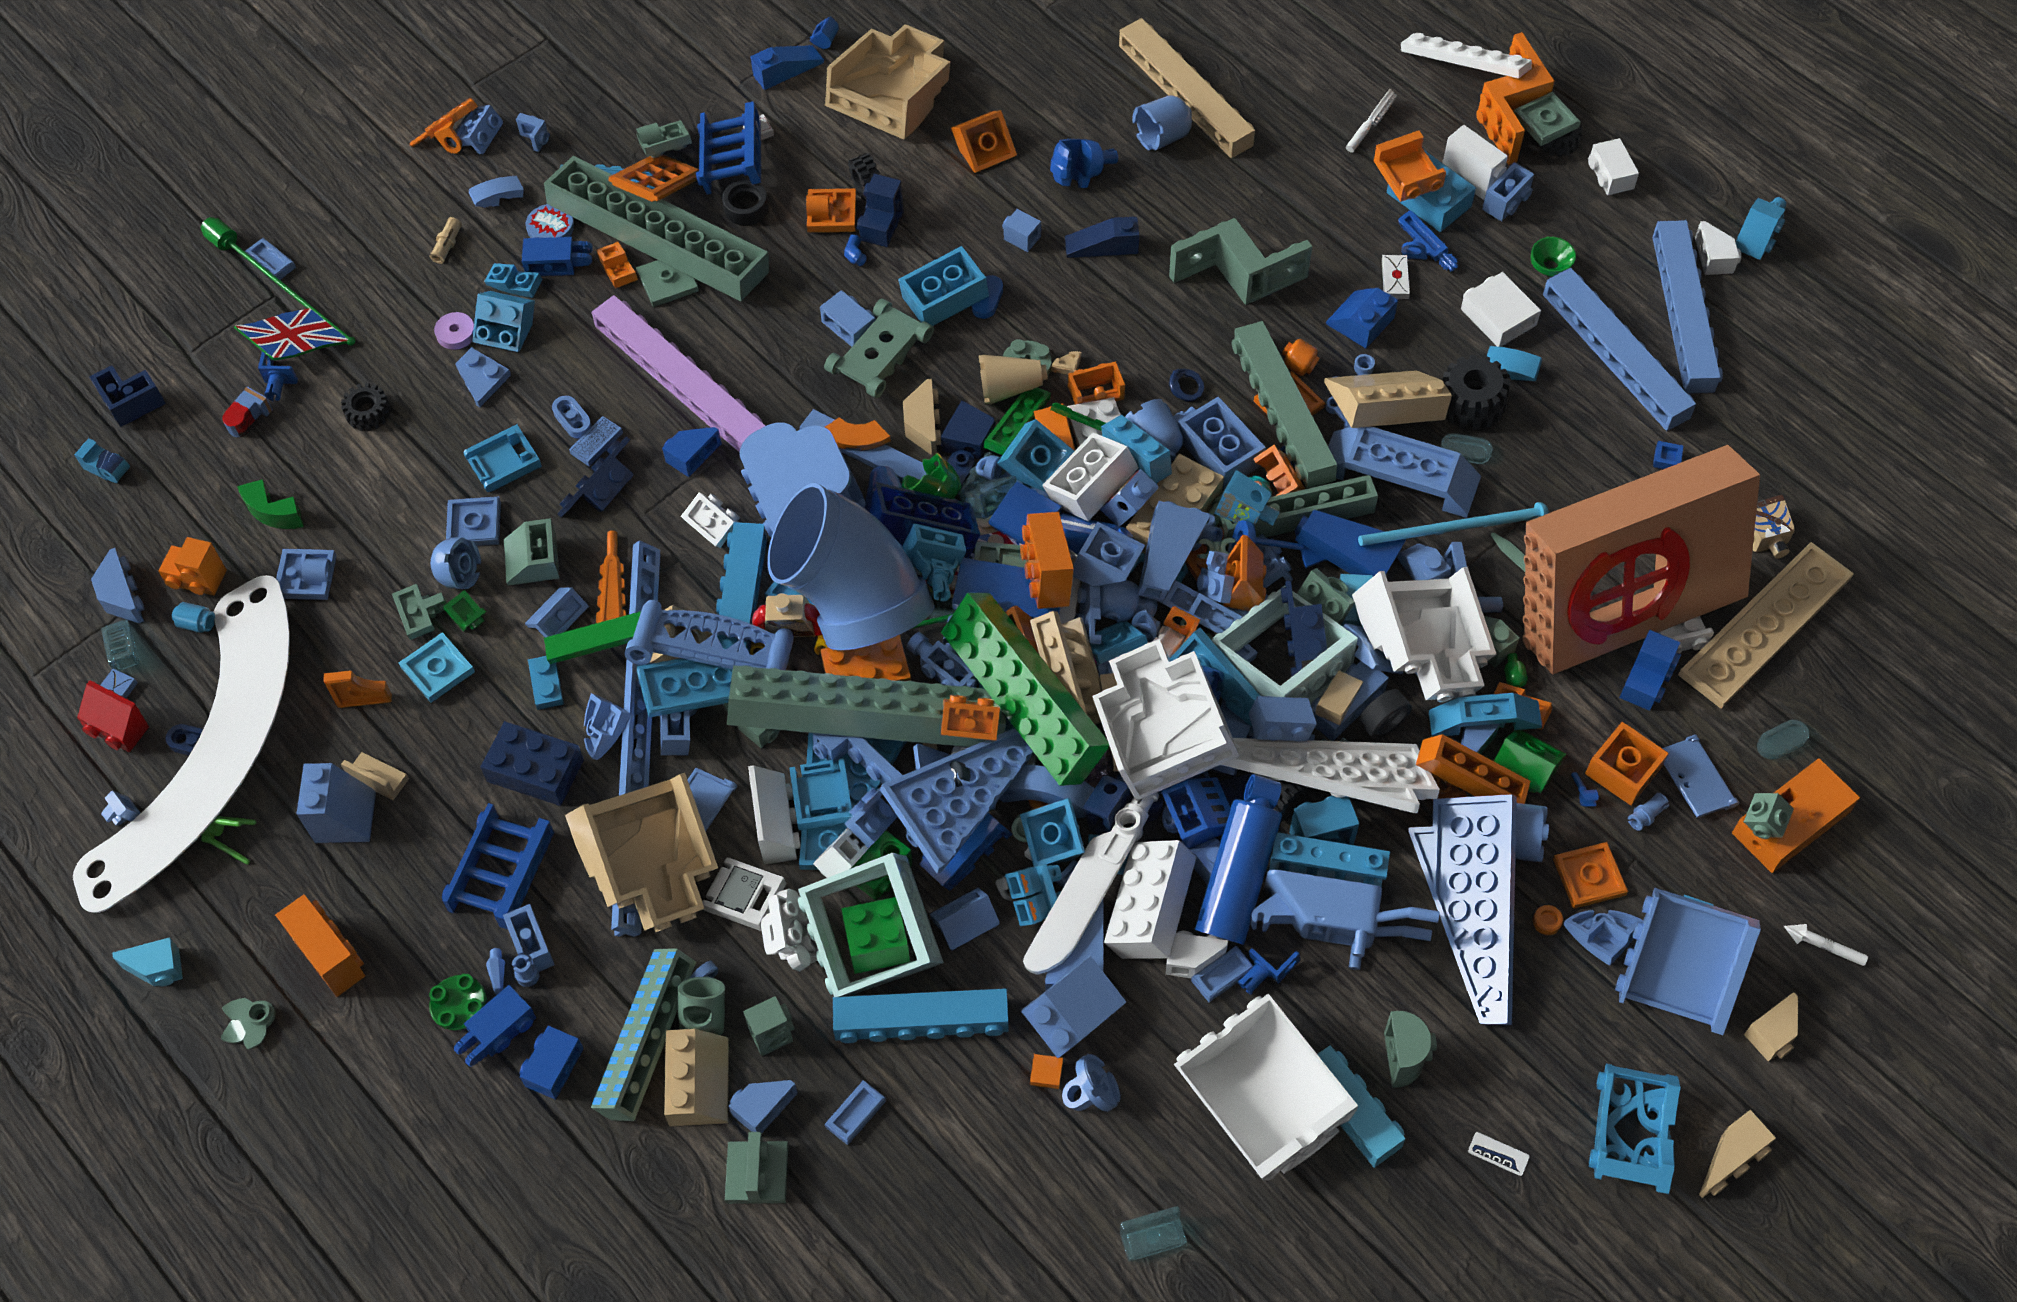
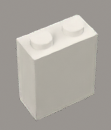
M1463 125L1448 137L1443 164L1475 186V194L1484 200L1486 191L1506 171L1505 165L1508 156Z
M1503 272L1494 277L1490 276L1476 288L1468 289L1463 296L1461 310L1497 347L1505 345L1537 326L1541 312Z

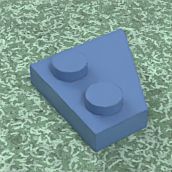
M472 347L455 364L478 407H481L511 376L509 369Z

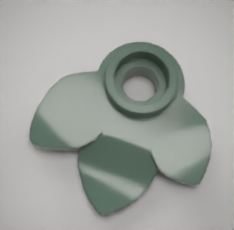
M240 998L227 1003L222 1007V1010L232 1021L224 1030L221 1039L232 1044L244 1041L245 1047L248 1050L257 1047L265 1039L267 1027L275 1019L274 1007L267 1001L252 1002L246 998ZM260 1013H266L263 1018L257 1020Z

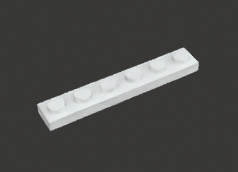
M1422 33L1411 34L1410 37L1401 42L1402 52L1515 78H1520L1532 69V60L1522 58L1520 55H1508L1498 50L1490 51L1482 49L1480 46H1468L1461 42L1446 41L1440 37L1432 38L1424 36Z

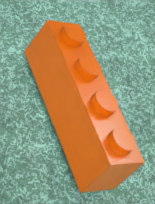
M1443 734L1422 741L1416 762L1417 766L1476 797L1514 795L1517 797V803L1525 804L1530 780Z

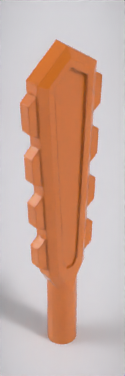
M609 531L607 533V556L604 559V563L600 565V575L603 578L599 580L598 588L601 594L598 596L597 606L600 608V611L596 613V623L626 615V611L623 610V607L626 605L625 594L622 593V590L625 589V581L621 578V575L624 574V565L620 563L617 556L618 533L616 531Z

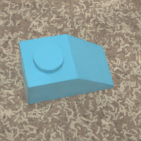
M171 938L113 952V958L124 970L153 986H168L176 980L183 979L179 948Z

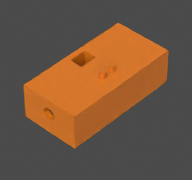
M1818 758L1774 792L1779 793L1794 808L1783 838L1770 837L1769 839H1762L1755 836L1753 831L1744 823L1746 814L1739 819L1732 834L1773 873L1848 815L1860 797Z

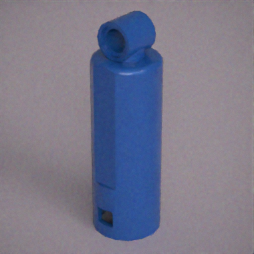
M1253 774L1246 784L1244 800L1236 799L1233 801L1195 930L1244 945L1252 919V912L1257 903L1282 818L1281 812L1274 810L1281 794L1280 782Z

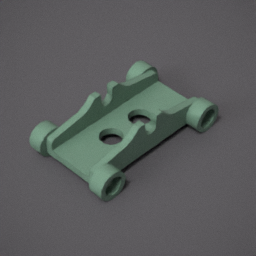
M883 298L879 299L874 306L873 314L877 317L874 323L843 357L832 353L824 365V369L835 375L838 373L841 375L843 373L864 385L867 394L876 399L885 390L886 381L883 379L895 372V364L901 365L908 351L916 340L927 343L934 332V326L925 321L921 323L892 307V303ZM883 334L893 336V340L888 343L882 342L879 338ZM871 350L879 353L875 359H868L865 357V354Z

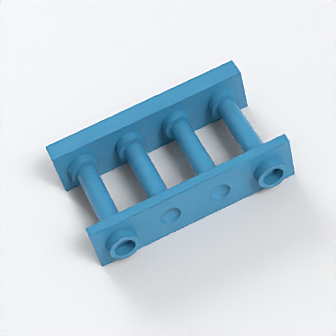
M1277 833L1269 870H1282L1381 887L1382 879L1386 880L1390 851Z

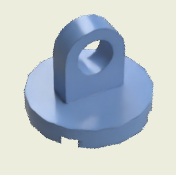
M1087 1054L1076 1062L1077 1077L1067 1083L1063 1089L1062 1098L1064 1104L1075 1111H1082L1094 1104L1100 1110L1108 1112L1120 1102L1119 1087L1113 1074L1110 1071L1108 1073L1102 1068L1105 1066L1104 1062L1095 1055ZM1081 1088V1097L1078 1101L1074 1102V1094Z

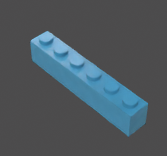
M734 522L733 531L728 532L727 546L730 550L729 554L724 556L726 575L721 576L720 591L723 593L722 599L717 600V614L752 624L753 614L757 610L767 544V533L764 524ZM717 636L723 649H728L739 641L736 637ZM746 640L744 644L750 654L751 641Z
M1007 989L833 997V1032L835 1041L840 1040L843 1043H854L858 1039H869L873 1042H881L887 1038L896 1037L900 1040H913L916 1036L940 1039L945 1035L971 1037L975 1033L998 1036L1003 1032H1009Z

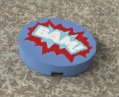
M548 204L534 209L526 220V229L530 238L570 237L574 230L573 217Z

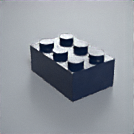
M504 721L480 768L486 781L561 806L584 759L579 746Z

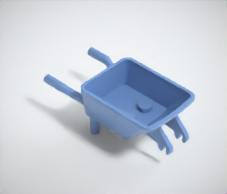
M1269 870L1265 879V891L1270 898L1253 910L1251 928L1256 930L1258 921L1263 922V932L1269 928L1270 924H1292L1301 937L1305 939L1352 946L1349 968L1360 970L1365 948L1372 946L1375 937L1402 936L1431 941L1432 930L1410 926L1377 927L1378 922L1410 918L1438 923L1440 911L1408 907L1379 912L1382 888L1379 886L1282 870Z

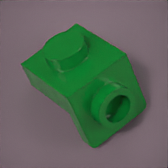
M465 590L443 607L463 632L469 627L473 631L485 621L482 617L485 615L486 610L484 608L480 609Z

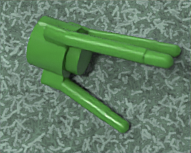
M218 815L201 834L202 842L210 843L248 865L250 864L249 859L214 839V837L222 834L224 825L240 827L241 824L255 825L256 821Z

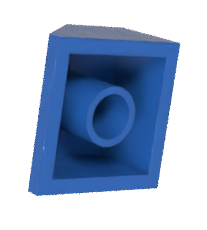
M1380 288L1356 290L1326 321V324L1362 347L1367 348L1395 318L1398 299Z

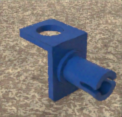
M262 351L258 370L264 382L268 383L264 396L268 400L274 401V396L276 395L275 400L279 401L283 384H297V376L291 366H273L274 360Z
M1251 948L1249 956L1255 965L1238 981V984L1243 989L1246 988V992L1250 995L1266 977L1273 978L1279 984L1300 962V953L1295 951L1276 970Z

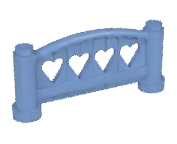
M648 600L642 607L633 639L627 643L625 657L631 663L645 665L651 661L654 652L733 669V665L786 670L794 637L792 631L787 628H780L774 634L747 622L723 615L699 611L662 610V606L658 601ZM671 623L674 626H684L686 630L674 638H670L664 625ZM691 630L708 631L713 635L699 644L696 643ZM717 636L736 637L739 641L728 649H723ZM750 640L754 643H763L765 647L754 655H750L744 641Z

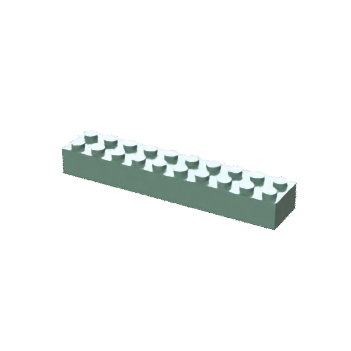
M572 156L544 182L548 205L739 301H742L769 273L767 251L662 199L652 202L613 186L612 182L608 181L609 176L612 174L575 156Z
M733 665L727 725L971 747L986 739L941 735L944 699H950V695L966 696V701L977 702L978 698H992L985 689L968 686H950L939 683L928 684L914 681L888 680L885 678L874 679L860 676L834 675L831 673L821 674ZM1001 709L999 712L997 735L1004 733L1006 726V716Z

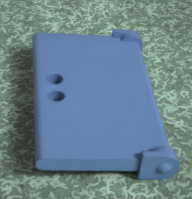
M1695 734L1687 737L1684 741L1662 749L1669 753L1664 766L1695 816L1699 818L1722 809H1732L1739 805V801L1732 795L1700 744V739Z
M695 768L688 778V783L706 831L730 794L736 790L737 785L728 779L722 780Z

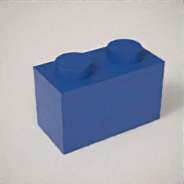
M547 1026L544 1034L541 1033L537 1037L534 1044L535 1050L530 1059L527 1058L523 1062L520 1069V1079L525 1087L556 1100L584 1048L579 1038Z

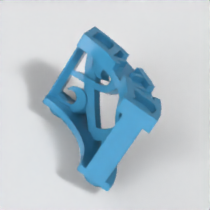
M1606 1064L1604 1072H1599L1596 1088L1601 1090L1598 1107L1595 1149L1591 1150L1589 1167L1594 1168L1596 1179H1602V1175L1655 1185L1656 1192L1669 1194L1675 1165L1673 1154L1674 1140H1671L1668 1126H1675L1681 1088L1678 1076L1668 1074L1663 1076ZM1615 1077L1635 1081L1636 1096L1631 1098L1630 1088L1626 1084L1622 1087V1095L1615 1094L1613 1088ZM1643 1083L1663 1086V1088L1643 1092ZM1610 1104L1616 1109L1608 1116V1109ZM1648 1105L1647 1114L1650 1111L1656 1112L1657 1119L1650 1120L1645 1113L1644 1106ZM1637 1110L1638 1119L1643 1127L1657 1135L1656 1137L1642 1140L1633 1151L1620 1138L1614 1126L1627 1114ZM1606 1137L1612 1145L1606 1146ZM1644 1148H1649L1654 1152V1155H1649L1645 1151L1643 1157L1639 1154ZM1613 1155L1617 1158V1160L1607 1158V1156Z

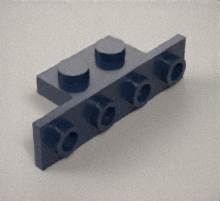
M627 436L621 442L617 439L606 450L610 453L605 460L600 457L591 467L594 473L589 478L584 475L575 485L579 490L573 496L569 493L560 502L559 505L563 508L557 515L562 517L580 496L600 513L634 475L615 458L630 441Z
M1290 580L1285 581V587L1280 588L1282 604H1288L1289 614H1284L1285 629L1291 630L1292 641H1287L1289 657H1294L1296 667L1291 668V676H1294L1302 669L1301 661L1317 658L1327 650L1322 604L1294 607Z

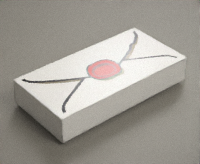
M1383 255L1382 274L1384 292L1396 299H1409L1407 255Z

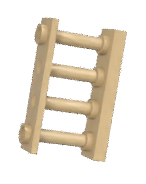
M1051 611L1030 620L1041 658L1095 725L1101 723L1092 697L1102 692L1100 678L1082 617L1061 624L1059 613Z

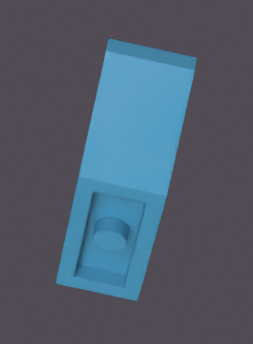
M1516 693L1458 697L1429 710L1432 737L1441 734L1445 736L1459 735L1460 728L1465 726L1512 722L1514 730L1542 728L1539 702Z

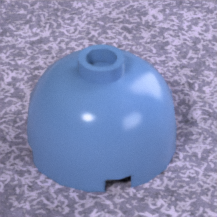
M448 538L439 543L433 550L430 562L431 570L435 579L445 587L469 589L479 578L480 572L475 573L477 564H481V557L476 544L471 539Z

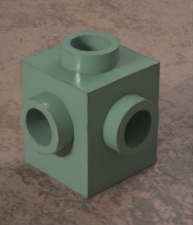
M1755 793L1744 823L1759 838H1783L1794 808L1779 793Z

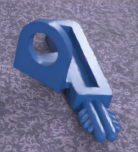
M1410 210L1398 219L1400 227L1413 238V242H1406L1402 245V255H1407V259H1427L1429 255L1434 261L1439 260V265L1444 270L1454 271V268L1458 267L1457 258L1453 254H1447L1448 247L1415 213Z

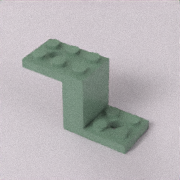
M1233 218L1171 245L1169 277L1175 283L1216 265L1244 304L1247 305L1308 278L1312 245L1308 240H1305L1301 243H1295L1278 253H1272L1265 258L1238 221Z

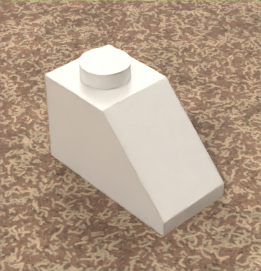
M1700 221L1695 240L1704 274L1734 273L1737 263L1741 261V251L1737 248L1735 239L1706 221Z

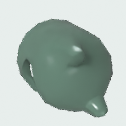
M695 977L681 982L678 986L679 1029H698L722 1035L725 1017V985L721 981L710 977Z

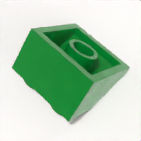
M1514 730L1505 739L1494 762L1530 780L1528 791L1532 793L1537 791L1541 794L1566 754L1523 730Z

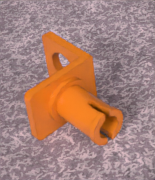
M1173 606L1164 621V625L1185 635V642L1196 631L1201 619ZM1173 617H1182L1186 620L1187 624L1180 626L1173 621Z

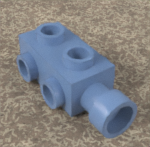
M921 632L911 637L907 644V649L914 655L921 656V671L929 679L934 678L942 685L977 687V678L957 655V652L950 643L947 642L944 645L937 641L932 645L929 643V639Z

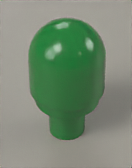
M1510 653L1507 655L1508 663L1504 669L1506 682L1508 685L1522 688L1528 680L1526 667L1523 662L1518 660L1516 653Z

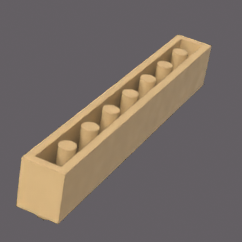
M1141 18L1120 29L1119 47L1168 96L1173 95L1181 98L1190 107L1192 120L1230 158L1253 146L1255 130L1252 124L1246 122L1239 112L1232 108L1225 101L1224 97L1218 94L1211 87L1210 83L1204 80L1197 73L1196 69L1190 66L1181 54L1168 44L1166 39L1157 34L1152 25H1148Z

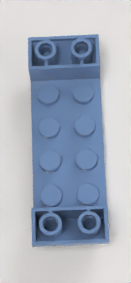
M1348 427L1334 431L1328 445L1337 463V479L1343 480L1347 469L1445 498L1442 511L1467 518L1481 475L1461 453L1375 427Z

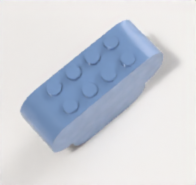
M773 423L753 432L742 443L740 458L745 469L741 470V473L746 483L752 484L748 489L754 501L759 500L756 508L761 518L767 519L763 524L770 537L789 500L802 487L811 483H816L826 489L833 490L866 509L865 499L832 433L827 428L808 426L796 431L793 426L787 423Z

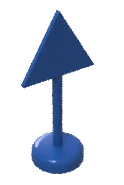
M1247 520L1239 521L1233 532L1232 538L1235 539V542L1232 543V549L1242 535H1247L1255 544L1300 550L1305 569L1327 560L1299 542L1292 543L1256 537L1253 523ZM1295 528L1294 532L1296 537L1298 536L1300 531Z

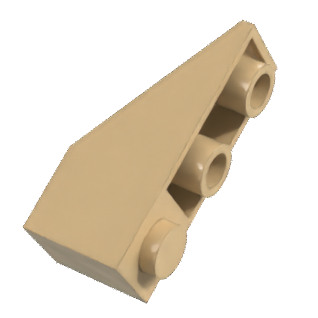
M1751 1110L1732 1123L1722 1134L1699 1194L1701 1198L1710 1192L1714 1196L1717 1195L1728 1185L1725 1180L1732 1175L1736 1179L1739 1178L1750 1168L1747 1163L1754 1158L1759 1162L1772 1151L1769 1146L1776 1139L1775 1136Z

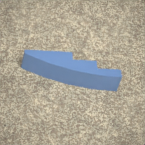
M1176 580L1173 582L1164 601L1156 600L1169 608L1175 606L1201 619L1200 625L1217 634L1227 630L1235 620L1243 618L1241 615Z

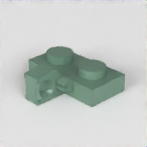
M414 584L392 594L410 640L435 630L431 618L433 619L437 616L436 614L444 611L443 607L447 604L442 593L431 597L429 595L422 596L418 585Z

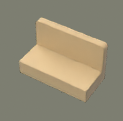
M363 752L360 753L353 764L346 760L341 764L345 772L393 801L409 780L407 774Z

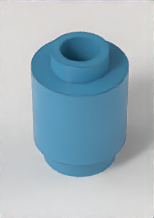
M181 602L174 608L172 620L178 628L203 633L204 631L209 632L213 628L215 613L210 611L208 607Z

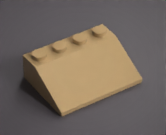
M1417 370L1325 378L1324 381L1351 428L1445 420L1452 397L1442 380Z

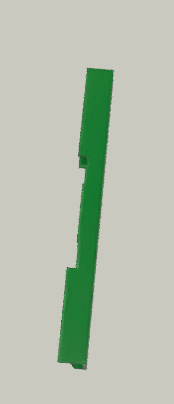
M1053 403L1050 409L1053 412L1102 431L1101 426L1106 424V422L1101 420H1094L1072 411L1071 408L1059 403Z

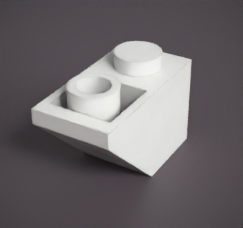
M1178 931L1175 934L1170 956L1167 958L1165 975L1185 978L1193 977L1226 953L1228 940H1223L1213 935L1202 937L1195 936L1188 931Z

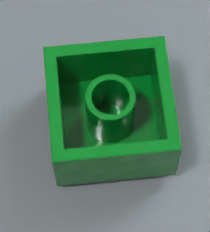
M896 897L841 908L854 974L910 962L904 925Z

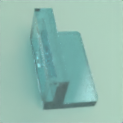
M1178 1206L1120 1223L1119 1233L1128 1262L1187 1244L1179 1219L1180 1210Z

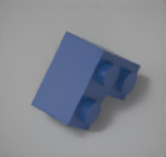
M1649 630L1619 698L1649 711L1654 701L1660 703L1666 690L1661 685L1663 681L1669 682L1681 656V654L1677 653L1681 642Z

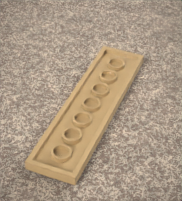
M1810 542L1680 670L1678 676L1722 709L1851 580L1854 573Z

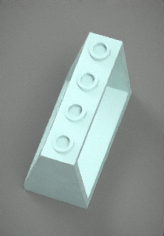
M1278 590L1277 592H1272L1260 605L1252 607L1243 618L1235 620L1223 633L1215 635L1212 641L1260 696L1308 698L1311 705L1316 698L1323 696L1338 671L1345 673L1354 663L1358 637L1323 613L1327 650L1281 686L1236 653L1284 617V614H1289L1288 604H1282L1281 590ZM1292 591L1294 607L1312 605Z
M890 853L798 889L800 893L798 903L802 912L807 914L809 920L807 930L811 939L816 941L818 947L816 957L820 966L825 968L828 977L825 979L826 987L834 997H848L943 963L907 856ZM888 875L917 960L850 983L821 897Z

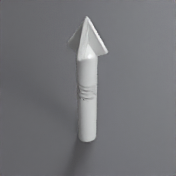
M1807 924L1784 926L1797 944L1803 940L1864 966L1867 962V955L1839 943H1833V941L1825 939V937L1808 931Z

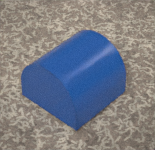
M831 16L820 22L816 26L810 42L822 49L829 48L839 30L838 23Z

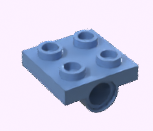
M283 549L276 580L280 584L284 599L328 600L337 557L335 551Z

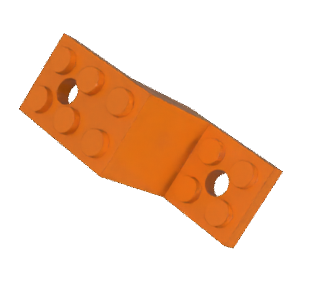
M1523 32L1514 35L1509 55H1520L1522 58L1532 60V69L1520 78L1505 76L1485 82L1482 94L1480 95L1479 109L1476 113L1479 123L1483 124L1487 130L1489 139L1493 140L1497 148L1508 156L1506 161L1508 165L1517 162L1525 129L1514 114V109L1552 92L1554 85L1552 76Z

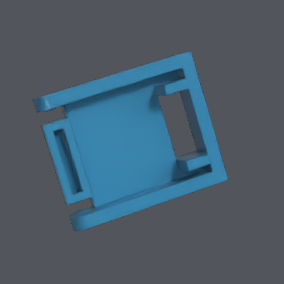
M517 424L464 451L465 458L487 492H491L542 467L540 459ZM521 442L526 451L519 454V458L512 446Z
M839 759L838 766L840 771L837 772L834 770L833 760L800 765L802 774L800 778H797L795 767H789L799 830L846 823L852 815L849 811L852 807L844 759ZM838 809V813L815 817H811L810 814Z

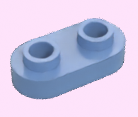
M561 396L553 402L552 410L555 418L571 437L581 438L592 427L589 416L573 397Z

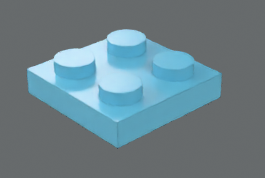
M443 632L399 662L401 669L430 703L475 672L472 665Z

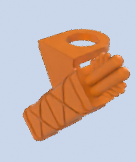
M472 98L462 102L458 107L452 109L449 113L425 128L426 132L411 141L410 146H416L427 137L431 139L436 137L446 151L454 154L458 153L462 149V142L454 131L453 126L459 119L478 107ZM446 137H450L456 142V148L448 145Z

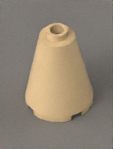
M979 355L985 405L993 404L1042 386L1043 380H1047L1046 364L1041 365L1040 360Z

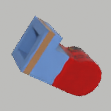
M246 387L225 411L222 420L230 435L242 437L249 432L250 425L261 414L267 417L273 409L267 397Z

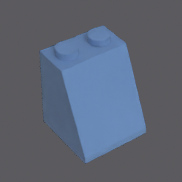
M332 763L304 764L297 816L314 843L370 842L376 791Z

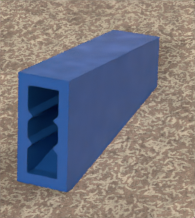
M1313 510L1309 518L1303 516L1296 527L1300 532L1295 541L1303 544L1349 574L1372 575L1373 577L1380 571H1385L1386 575L1406 539L1360 546L1358 542L1359 536L1385 531L1317 510Z

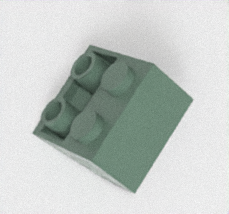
M551 518L524 522L504 539L507 586L560 578L557 536Z

